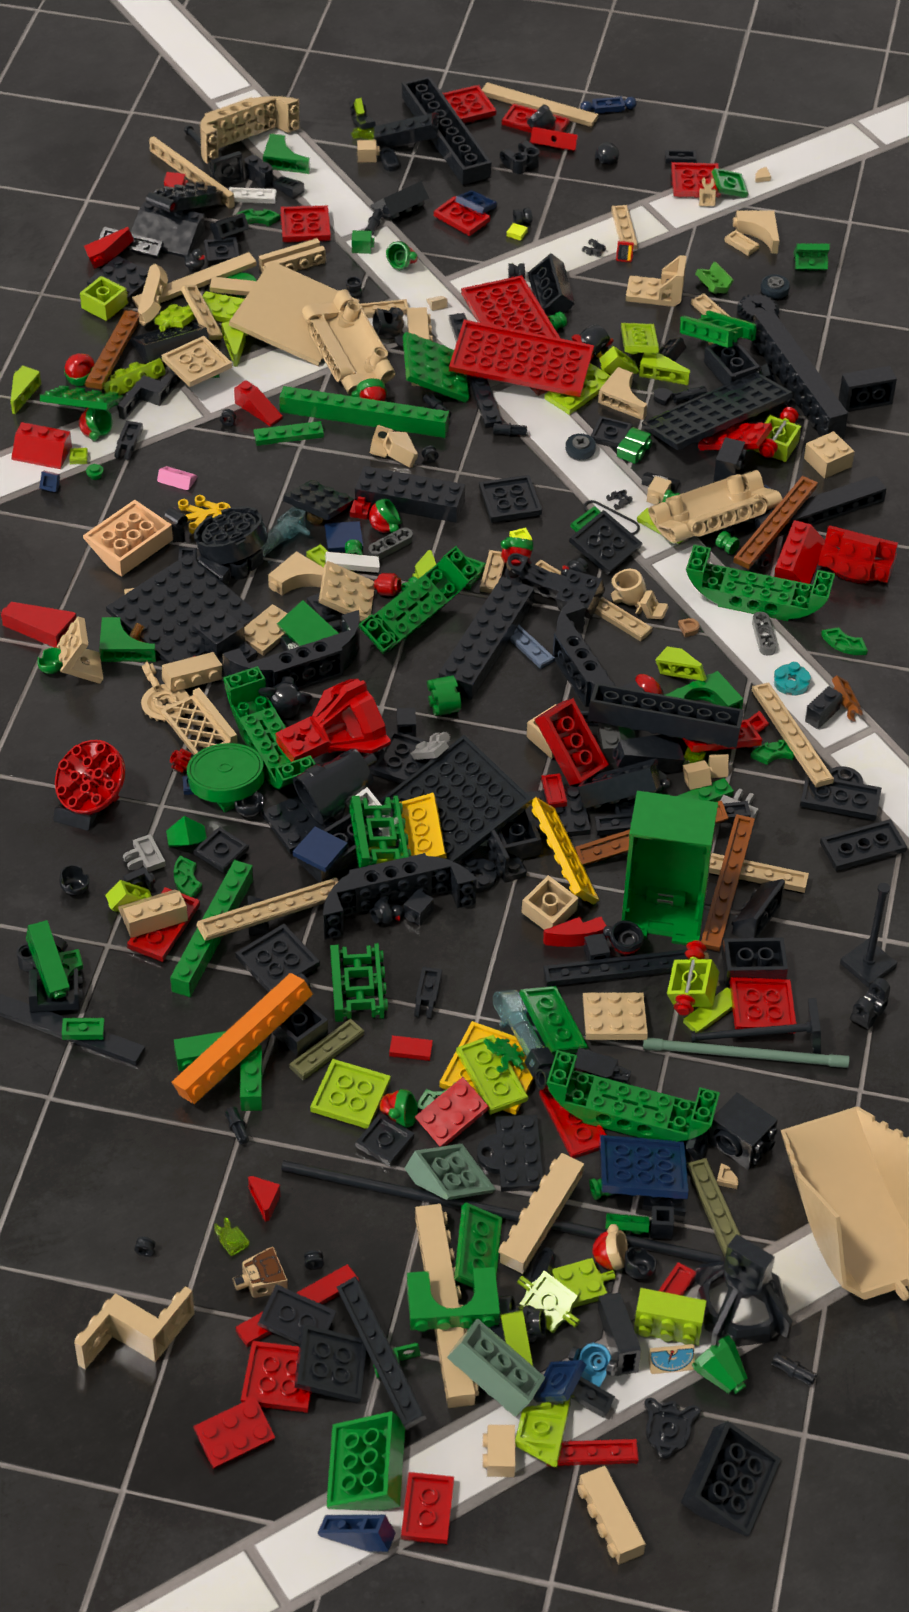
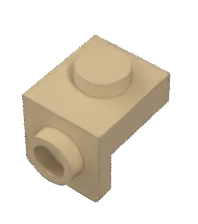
M646 590L640 601V606L647 619H663L669 608L667 603H658L653 591Z

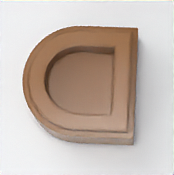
M692 618L679 620L678 626L684 637L693 636L699 632V622Z

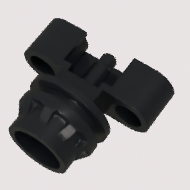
M513 1295L498 1296L500 1310L499 1325L488 1327L505 1342L501 1314L521 1310L524 1314L528 1341L534 1342L537 1338L545 1337L547 1322L543 1308L536 1309L532 1305L523 1306L522 1304L515 1306Z

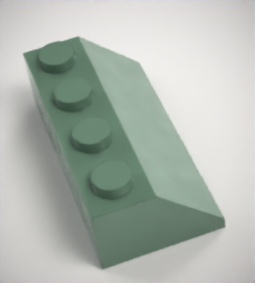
M478 1318L447 1356L455 1366L461 1369L472 1381L477 1383L488 1395L492 1396L515 1417L531 1402L545 1379V1376Z

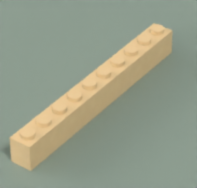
M441 1204L415 1207V1221L424 1271H429L432 1297L441 1306L447 1308L462 1307L463 1304L459 1305L458 1299H461L460 1286L455 1285V1267H452L451 1263L454 1261L453 1248L449 1249L448 1243H451L450 1231L445 1230V1225L448 1224L447 1214L442 1212ZM467 1328L434 1329L448 1408L475 1405V1396L479 1395L477 1383L473 1382L469 1376L447 1358L457 1342L466 1333Z

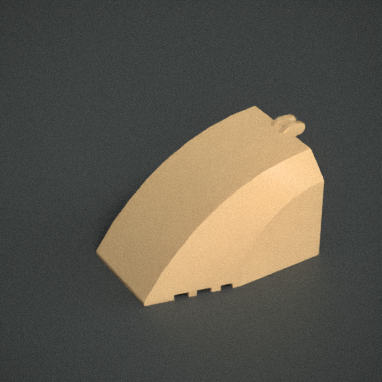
M858 1106L781 1130L812 1233L826 1264L842 1288L864 1300L893 1290L903 1301L908 1300L909 1293L905 1286L909 1289V1136L907 1138L903 1137V1132L899 1129L894 1131L889 1129L888 1123L884 1121L880 1123L875 1121L874 1115Z

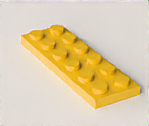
M535 797L531 803L533 806L532 812L539 819V827L548 838L546 841L555 852L554 858L563 869L561 871L562 875L571 885L569 886L571 893L579 896L583 901H588L594 905L600 900L555 808Z

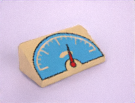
M692 1344L650 1348L648 1362L651 1374L694 1370L691 1366L695 1361L694 1345Z

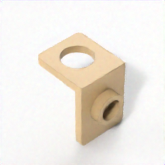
M377 425L371 442L370 453L386 458L387 452L383 446L386 438H380L378 433L381 431L388 433L393 432V430Z

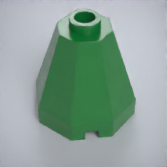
M728 1335L718 1341L720 1345H712L702 1353L691 1366L697 1373L728 1394L732 1391L736 1394L746 1386L744 1382L748 1378L735 1342Z

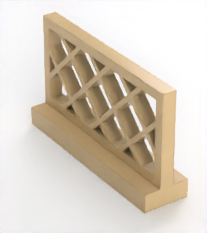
M200 688L193 690L192 696L161 709L163 717L193 755L198 752L196 750L198 746L207 748L216 745L213 743L214 739H220L223 741L222 743L238 744L235 731ZM193 703L195 707L194 709L185 708V705ZM172 711L179 712L177 717L170 716L168 713ZM182 713L192 714L191 718H181ZM195 715L203 716L204 720H194ZM179 722L188 724L187 729L178 727ZM192 725L201 726L200 731L190 728ZM204 727L214 729L212 733L203 731ZM188 734H190V735H196V736H197V739H196V740H190V739H188V738H187V737H188ZM201 736L210 738L209 743L200 741Z

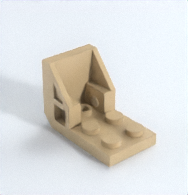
M680 255L664 267L661 279L629 276L626 301L673 307L679 304L682 298L687 256Z

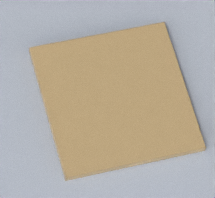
M270 261L229 321V326L319 366L323 357L308 332V323L302 314V309L309 304L333 302L335 295L339 291Z

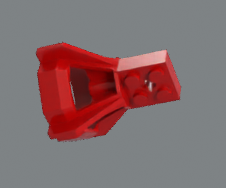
M348 679L324 690L312 716L275 733L276 743L291 762L310 755L314 759L324 753L348 751L352 748L357 749L361 753H374L391 744L390 738L386 735V726L376 702L368 692L365 681H360L359 679Z

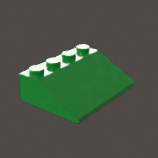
M393 1411L333 1424L326 1504L328 1509L382 1511L400 1507L405 1427L401 1419Z

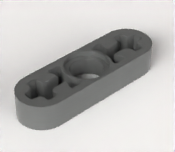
M401 528L370 544L368 548L369 556H378L380 560L411 544L413 532L409 528ZM393 542L395 545L389 546L387 543Z
M756 612L753 615L752 625L759 651L766 656L773 655L776 650V640L769 615L765 612ZM764 631L767 632L769 635L764 636L761 635L760 632Z

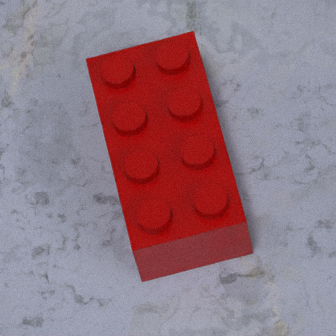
M573 698L562 701L534 719L569 785L581 783L609 765Z

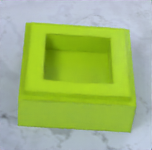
M358 98L355 100L354 105L357 116H362L365 112L362 99Z
M70 448V464H87V448Z

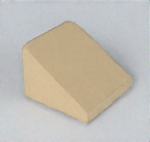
M444 296L427 299V303L432 311L447 308V298Z
M728 754L709 755L708 766L712 767L714 775L712 778L728 777Z

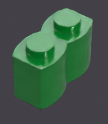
M632 427L626 437L620 442L617 448V457L634 464L642 460L645 451L651 448V434Z

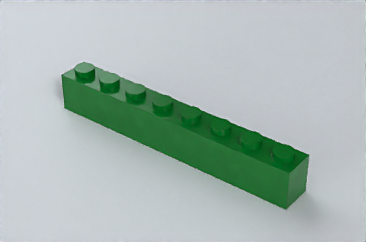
M234 860L202 920L239 908L253 882V865ZM197 927L170 977L172 992L191 997L223 936L205 941Z

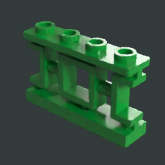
M709 310L706 311V315H701L700 319L682 316L680 333L724 347H732L733 342H737V338L755 340L756 324Z
M352 796L349 808L359 868L377 864V859L396 860L411 856V850L407 849L408 834L404 833L405 818L401 816L403 805L399 803L398 796H394L393 800H390V797H386L384 805L368 806L367 798L360 800V796ZM392 808L393 817L382 818V815H390ZM363 816H374V818H366L364 825ZM372 828H388L390 836L373 837ZM396 841L398 842L399 849L387 848V846H395ZM368 847H379V848H380V849H371V854L369 855V849H368Z
M379 943L374 944L375 948H371V945L367 946V954L347 955V947H342L343 949L339 950L338 945H330L335 1022H343V1017L346 1016L347 1019H350L351 1010L371 1009L372 1017L380 1015V1018H384V1011H388L387 999H383V995H386V982L382 983V978H385V968L380 966V963L384 962L383 950L379 951ZM375 956L376 973H373L372 966L362 967V964H371V957ZM339 958H343V965H354V967L344 968V975L340 973ZM369 977V986L349 987V978ZM376 988L378 990L379 1006H375V998L364 999L365 996H374V989ZM342 990H345L346 998L356 997V1000H346L347 1008H343Z

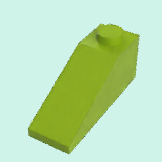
M229 322L222 323L223 339L234 367H238L245 346V336L248 334L229 326Z
M643 354L639 376L689 385L690 370L662 354Z
M21 366L14 373L11 393L12 414H16L41 385L40 371Z
M666 647L655 659L660 674L701 681L707 679L702 664L683 649Z

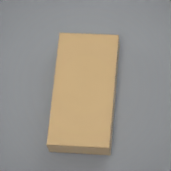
M736 230L725 237L726 243L747 256L759 249L758 243Z

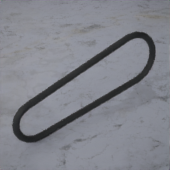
M589 500L585 502L584 509L586 511L589 510L586 507L588 503H596L604 507L605 509L636 524L637 530L635 532H632V534L634 535L638 533L640 526L635 520L601 504L598 501Z

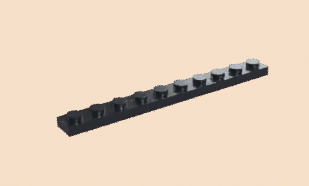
M465 313L449 315V323L456 343L463 321L467 320ZM467 375L484 427H494V423L502 424L488 379Z

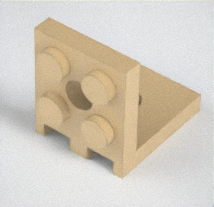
M77 617L74 623L70 624L66 634L62 635L57 645V648L61 649L59 661L63 662L60 671L100 684L103 680L100 653L86 649L88 638L85 618Z

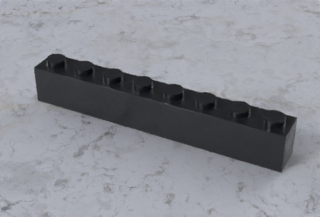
M875 475L810 497L775 538L789 534L794 520L815 525L885 501L887 488ZM773 510L765 512L764 514L755 517V531L761 526V524L766 520V518L772 513Z

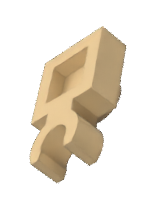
M703 178L702 184L704 189H700L699 206H715L716 189H711L714 186V179L711 178V183L706 184V180Z

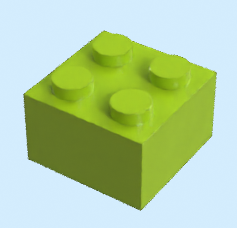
M102 276L80 292L81 308L106 321L128 304L126 288Z

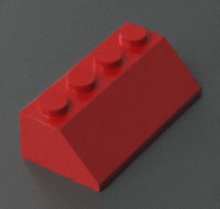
M794 520L775 566L774 577L806 584L811 583L819 563L821 549L825 543L824 538L811 524Z

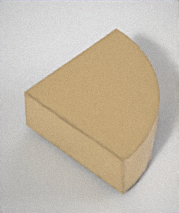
M767 167L761 168L756 172V183L771 181V175Z
M721 1164L717 1184L737 1189V1176L730 1170L729 1166Z

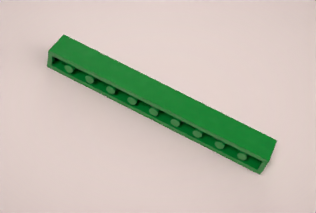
M283 386L279 396L281 413L371 427L380 425L392 430L442 438L446 437L449 427V411Z

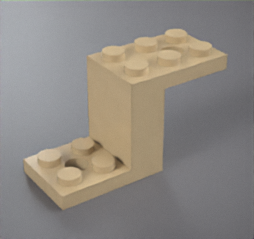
M185 1286L181 1292H177L169 1307L161 1311L159 1318L115 1293L111 1299L106 1300L99 1314L91 1318L85 1331L77 1335L75 1348L78 1365L86 1369L112 1337L156 1362L195 1314L192 1290Z

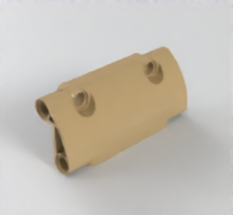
M340 290L335 295L333 302L309 304L302 309V314L308 323L307 328L310 336L335 380L341 381L349 396L357 389V384L363 380L377 378L386 384L394 378L396 372L388 361V351L379 339L361 305L353 300L348 290Z
M755 470L743 475H733L689 492L669 497L665 502L649 507L648 511L651 520L659 532L670 542L676 543L693 536H703L760 516L767 510L776 508L782 501V496L776 490L764 488L761 474Z

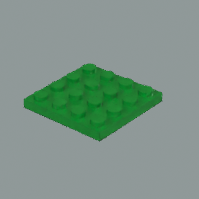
M405 332L403 335L406 381L466 403L469 399L467 375L449 371L454 350L429 339L419 337L416 334Z
M60 385L41 394L40 402L108 410L117 406L123 400V396L118 395V392L102 393V390L85 391V388L69 389V386Z

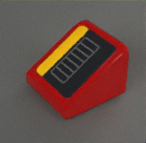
M618 241L616 261L632 262L634 242Z

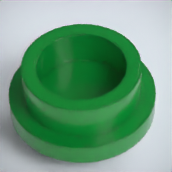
M92 464L86 468V474L93 480L100 479L104 472L103 467L99 464Z

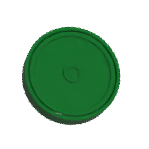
M222 743L204 748L197 752L187 765L189 787L196 796L210 802L228 803L247 798L254 794L264 782L262 757L251 747L236 743Z

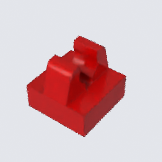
M358 497V501H353L350 517L367 520L371 503L366 502L365 497Z

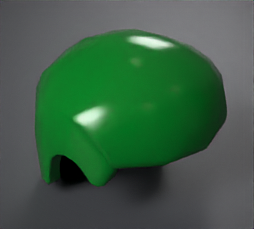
M52 647L43 650L42 657L37 658L39 670L46 674L58 673L63 666V662L59 661L61 649Z

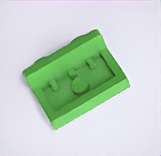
M713 262L710 270L697 269L695 273L700 282L705 284L709 291L714 294H727L733 283V278L717 262Z

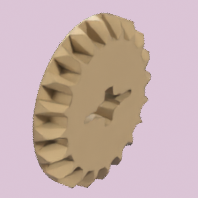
M161 684V689L155 691L153 687L146 691L142 697L141 705L145 715H149L150 719L155 718L156 721L163 720L165 722L166 719L161 714V709L188 698L189 695L184 689L170 692L165 684ZM172 711L168 714L177 717L179 712Z

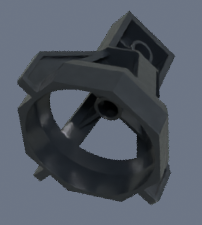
M738 1234L735 1235L727 1246L725 1261L700 1264L696 1269L695 1282L701 1286L698 1289L697 1299L706 1300L703 1325L705 1330L712 1333L710 1345H718V1341L728 1335L733 1339L736 1347L769 1343L776 1332L787 1338L793 1321L788 1314L789 1308L781 1278L772 1272L775 1256ZM723 1277L728 1291L718 1314L711 1304L709 1287ZM754 1296L765 1303L770 1317L766 1321L755 1325L732 1323L742 1298L748 1299Z

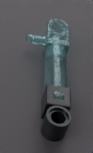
M292 507L278 518L277 525L268 531L266 543L257 552L247 558L230 563L231 576L235 579L246 578L248 570L252 572L264 562L263 557L287 537L292 539L299 532L309 535L310 531L305 528V511Z
M517 990L495 992L493 1005L501 1018L500 1027L510 1026L527 1057L524 1062L532 1077H535L537 1087L541 1090L549 1089L546 1083L554 1057L549 1047H543L526 1016L528 1009Z

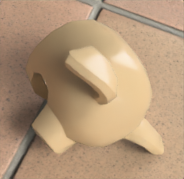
M625 569L618 572L612 578V586L615 589L611 593L612 600L615 604L622 602L629 606L635 605L637 608L635 613L640 614L643 610L640 606V601L646 592V584L641 573L635 569Z

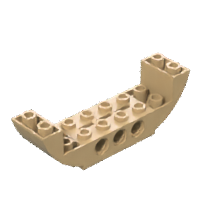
M277 96L250 97L205 113V117L201 120L200 124L202 159L209 163L212 159L219 158V148L275 127L287 133L300 129L299 99Z

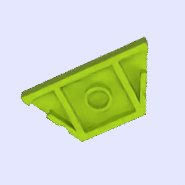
M571 1398L568 1401L551 1405V1402H546L538 1406L525 1407L521 1413L515 1446L549 1465L557 1467Z

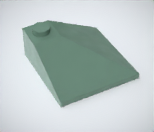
M463 1144L416 1150L404 1168L415 1184L446 1200L492 1193L496 1190Z

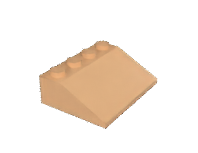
M133 500L84 534L83 538L104 563L122 577L173 540L170 523L138 501Z

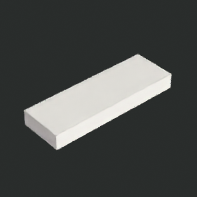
M229 187V190L234 193V202L275 204L276 189Z
M326 552L325 563L330 561L348 570L379 573L378 556Z

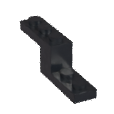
M172 369L161 381L143 375L131 391H128L125 398L118 403L119 418L126 420L142 400L160 406L182 379Z

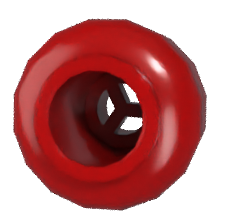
M381 573L374 581V589L377 590L380 596L393 597L401 591L402 581L395 573Z

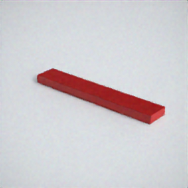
M347 1264L300 1290L297 1294L323 1305L340 1295L337 1286L356 1275ZM263 1312L235 1327L236 1332L247 1347L252 1345V1341H259L273 1333L257 1325Z

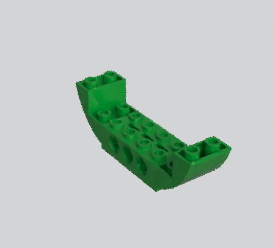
M693 545L686 567L687 575L693 586L706 598L718 604V607L750 614L765 612L769 615V618L783 621L808 616L819 610L829 598L835 573L817 570L814 584L811 585L710 564L711 548Z
M455 546L433 568L376 614L368 616L358 627L381 653L385 654L394 649L439 612L480 572L461 550Z
M259 667L223 677L228 701L240 735L246 745L257 751L262 757L264 776L267 782L275 788H282L293 784V777L303 773L305 769L314 766L316 763L311 755L291 762L276 743L275 733L286 727L269 698L259 694V689L266 687L265 677Z
M559 1050L556 1051L546 1084L554 1099L572 1115L583 1120L582 1123L593 1126L600 1125L605 1129L639 1138L672 1140L676 1142L698 1137L705 1133L712 1125L720 1092L699 1087L696 1102L575 1071L577 1055Z

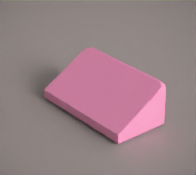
M166 466L159 469L157 481L189 490L197 476Z

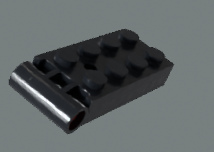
M197 181L195 184L185 183V185L164 186L163 189H156L155 192L148 193L146 202L167 212L175 213L181 210L222 204L223 191L217 190L215 186H207L204 182Z

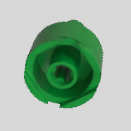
M453 675L427 681L428 690L431 691L428 701L430 707L433 706L434 716L451 714L461 710L460 693H457L456 687L458 685Z

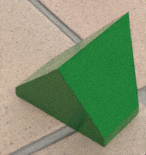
M183 816L166 830L169 848L201 844L207 838L205 826L186 816Z

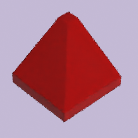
M760 711L748 719L757 733L769 725L767 719Z

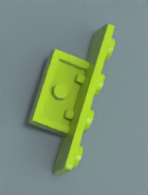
M161 358L147 364L134 362L129 365V368L116 370L115 374L110 376L111 380L105 383V392H118V395L130 391L143 375L153 379L165 375L166 371Z

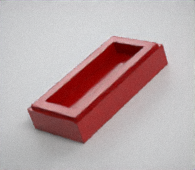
M560 773L542 775L541 781L547 804L554 808L566 807L567 799Z
M392 1035L389 1056L430 1061L433 1040Z
M678 1262L659 1291L683 1296L694 1281L696 1271Z

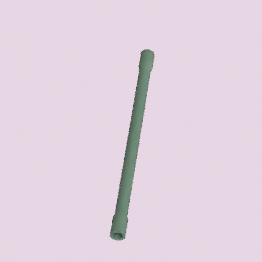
M647 1038L643 1042L644 1050H666L819 1064L830 1067H849V1056L823 1055L669 1041L658 1038Z

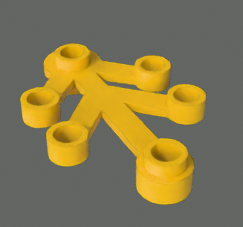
M203 495L195 497V505L209 508L207 510L189 505L186 499L178 501L179 510L192 512L186 515L188 521L196 519L195 522H191L188 525L189 532L192 534L208 516L213 515L214 518L220 515L222 510L231 508L229 504L224 502L215 504L206 501Z

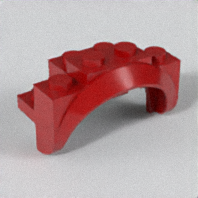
M829 525L818 565L829 568L837 576L850 582L869 583L878 580L887 583L896 561L898 543Z

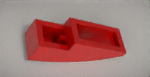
M578 917L545 929L543 943L557 947L584 946V938L586 936L603 934V929L607 925L602 917L584 923Z

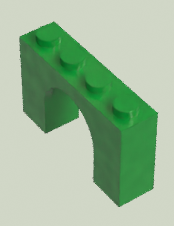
M718 671L706 675L707 679L705 681H693L684 687L677 688L675 691L666 694V696L693 701L704 700L715 705L742 709L743 698Z
M495 1267L473 1268L474 1296L468 1304L459 1308H447L434 1300L430 1289L429 1271L407 1272L410 1330L426 1331L427 1329L447 1330L456 1327L470 1328L477 1318L487 1327L499 1325L500 1310Z

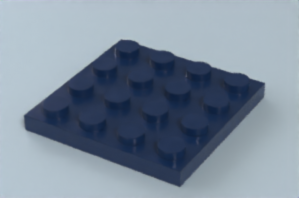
M600 1135L601 1188L603 1193L688 1199L684 1141L676 1142L672 1140Z

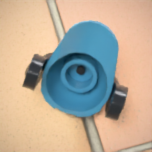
M598 1343L587 1344L583 1349L573 1346L569 1354V1361L583 1360L587 1364L581 1377L598 1387L602 1385L607 1374L614 1376L618 1368V1361L611 1360L610 1351L604 1345Z

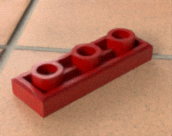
M533 127L530 143L576 151L578 135ZM554 136L557 137V140L555 142L552 141V138Z

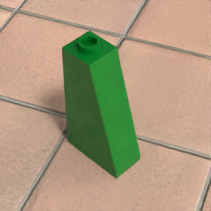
M48 920L28 925L26 941L48 998L54 997V999L62 998L69 992V984Z

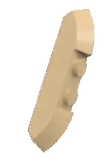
M157 264L149 268L138 308L139 321L142 326L148 324L159 313L161 309L160 295H163L164 288L168 283L165 270Z

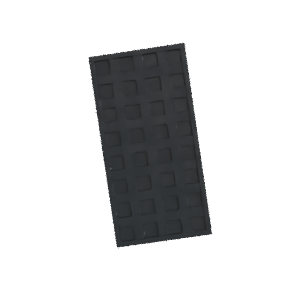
M754 372L642 422L643 429L673 448L682 450L686 446L698 443L702 439L713 436L721 430H726L732 425L742 423L750 417H755L763 411L771 410L774 406L784 404L792 399L793 395L786 388L758 372Z

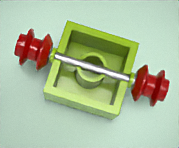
M786 407L780 414V419L770 415L765 423H771L773 429L759 449L754 451L761 453L764 457H773L786 462L800 439L801 426L795 424L799 417L798 412L792 407Z
M694 940L687 943L686 947L688 950L685 952V956L690 960H674L667 995L674 1005V1009L680 1015L693 1013V1007H713L719 971L712 959H704V952L707 948L701 941Z

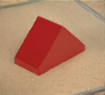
M250 1176L248 1177L249 1190L265 1222L270 1220L281 1197L280 1184Z

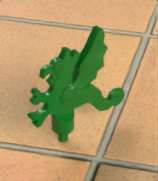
M497 1038L495 1043L485 1039L484 1044L488 1050L497 1056H503L501 1058L502 1066L496 1068L499 1073H503L509 1068L508 1062L512 1061L516 1068L525 1069L522 1065L524 1062L518 1057H524V1051L517 1052L516 1049L519 1046L516 1043L511 1047L509 1039Z

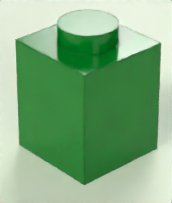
M352 231V253L371 254V247L375 246V238H372V231Z

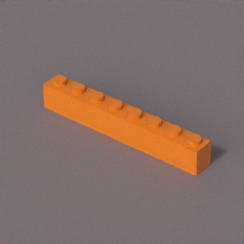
M292 973L287 975L172 1081L179 1095L192 1104L199 1101L313 995L305 980Z

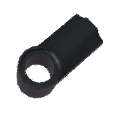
M171 507L165 512L164 519L172 525V542H182L185 540L184 526L187 524L188 517L176 508Z

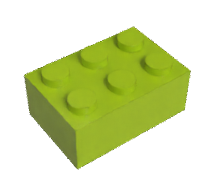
M641 1288L636 1309L634 1331L642 1337L650 1336L660 1338L663 1341H676L685 1345L699 1346L706 1300Z

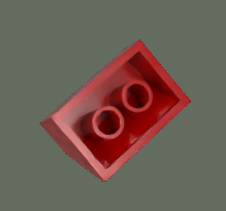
M21 422L15 434L11 459L61 469L70 452V448H72L70 431Z

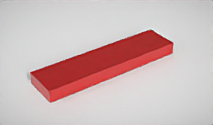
M637 1439L563 1441L557 1466L638 1464Z

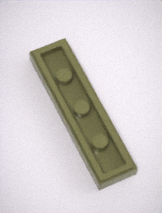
M350 1018L289 1064L290 1069L302 1080H305L362 1037L364 1030Z

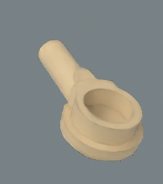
M147 661L142 665L143 671L148 681L151 682L153 689L158 691L161 689L158 679L154 676L157 672L153 663L149 664Z

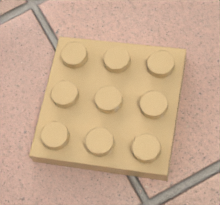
M205 336L162 355V361L189 387L232 368V362Z
M327 561L324 565L318 603L343 614L359 610L360 621L362 622L371 615L374 581Z
M583 993L586 1040H647L648 1033L643 993Z

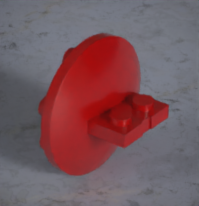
M89 740L75 745L58 764L55 776V790L60 802L66 808L78 814H93L103 810L113 801L116 802L120 798L118 794L122 789L125 779V763L122 755L114 746L101 740Z

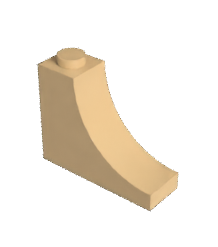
M736 211V217H733V227H736V231L762 240L770 248L771 253H778L779 236L775 212Z
M618 367L599 390L598 403L644 420L647 412V403L639 400L630 389L633 373Z
M296 551L268 575L269 588L274 592L284 595L300 587H321L324 567Z

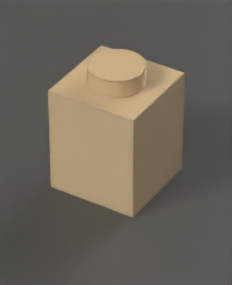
M357 140L358 163L376 162V156H379V146H376V140Z
M655 476L647 491V502L655 505L662 503L665 492L668 489L671 490V481Z
M705 760L683 765L685 783L690 790L712 785L713 770L711 766L707 765Z

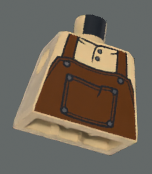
M273 1247L243 1261V1275L233 1278L236 1290L249 1287L254 1298L271 1295L276 1284L288 1289L287 1278Z

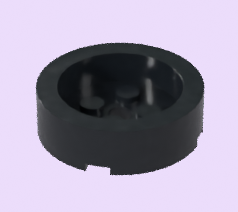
M238 506L224 509L220 515L214 518L212 516L206 518L196 528L194 539L201 557L218 564H228L247 558L257 552L266 543L268 531L261 513L256 508Z

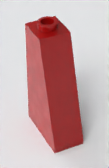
M10 602L1 612L3 626L54 648H57L62 635H65L69 630L70 624L74 623L77 619L74 612L17 602Z

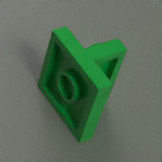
M797 243L794 249L795 270L827 271L830 244Z

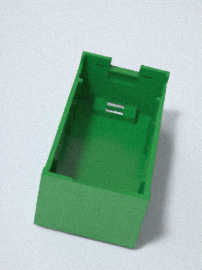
M637 791L629 833L622 920L637 924L644 934V939H646L647 933L672 937V943L687 945V943L694 940L699 941L718 802ZM658 894L672 895L674 897L662 896ZM658 899H661V900L673 901V903L660 902V901H657V900H658Z

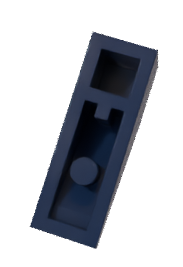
M386 1514L325 1515L318 1530V1535L368 1552H389L396 1532Z

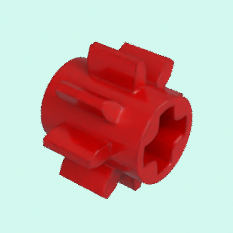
M183 748L180 751L175 750L170 757V763L173 764L171 768L181 773L183 770L187 771V765L192 753Z

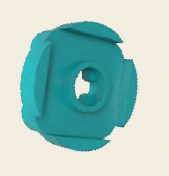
M790 662L774 671L773 682L779 692L783 694L788 692L796 696L808 690L811 676L798 662Z

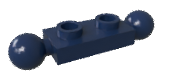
M622 97L592 99V103L583 101L580 109L588 112L594 109L595 113L625 111V106L628 109L635 108L637 101L634 97H628L626 100H623Z

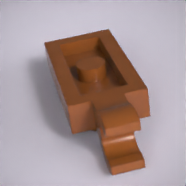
M836 675L832 679L835 686L834 689L843 695L841 704L848 709V719L855 722V713L863 715L860 709L861 706L848 681Z

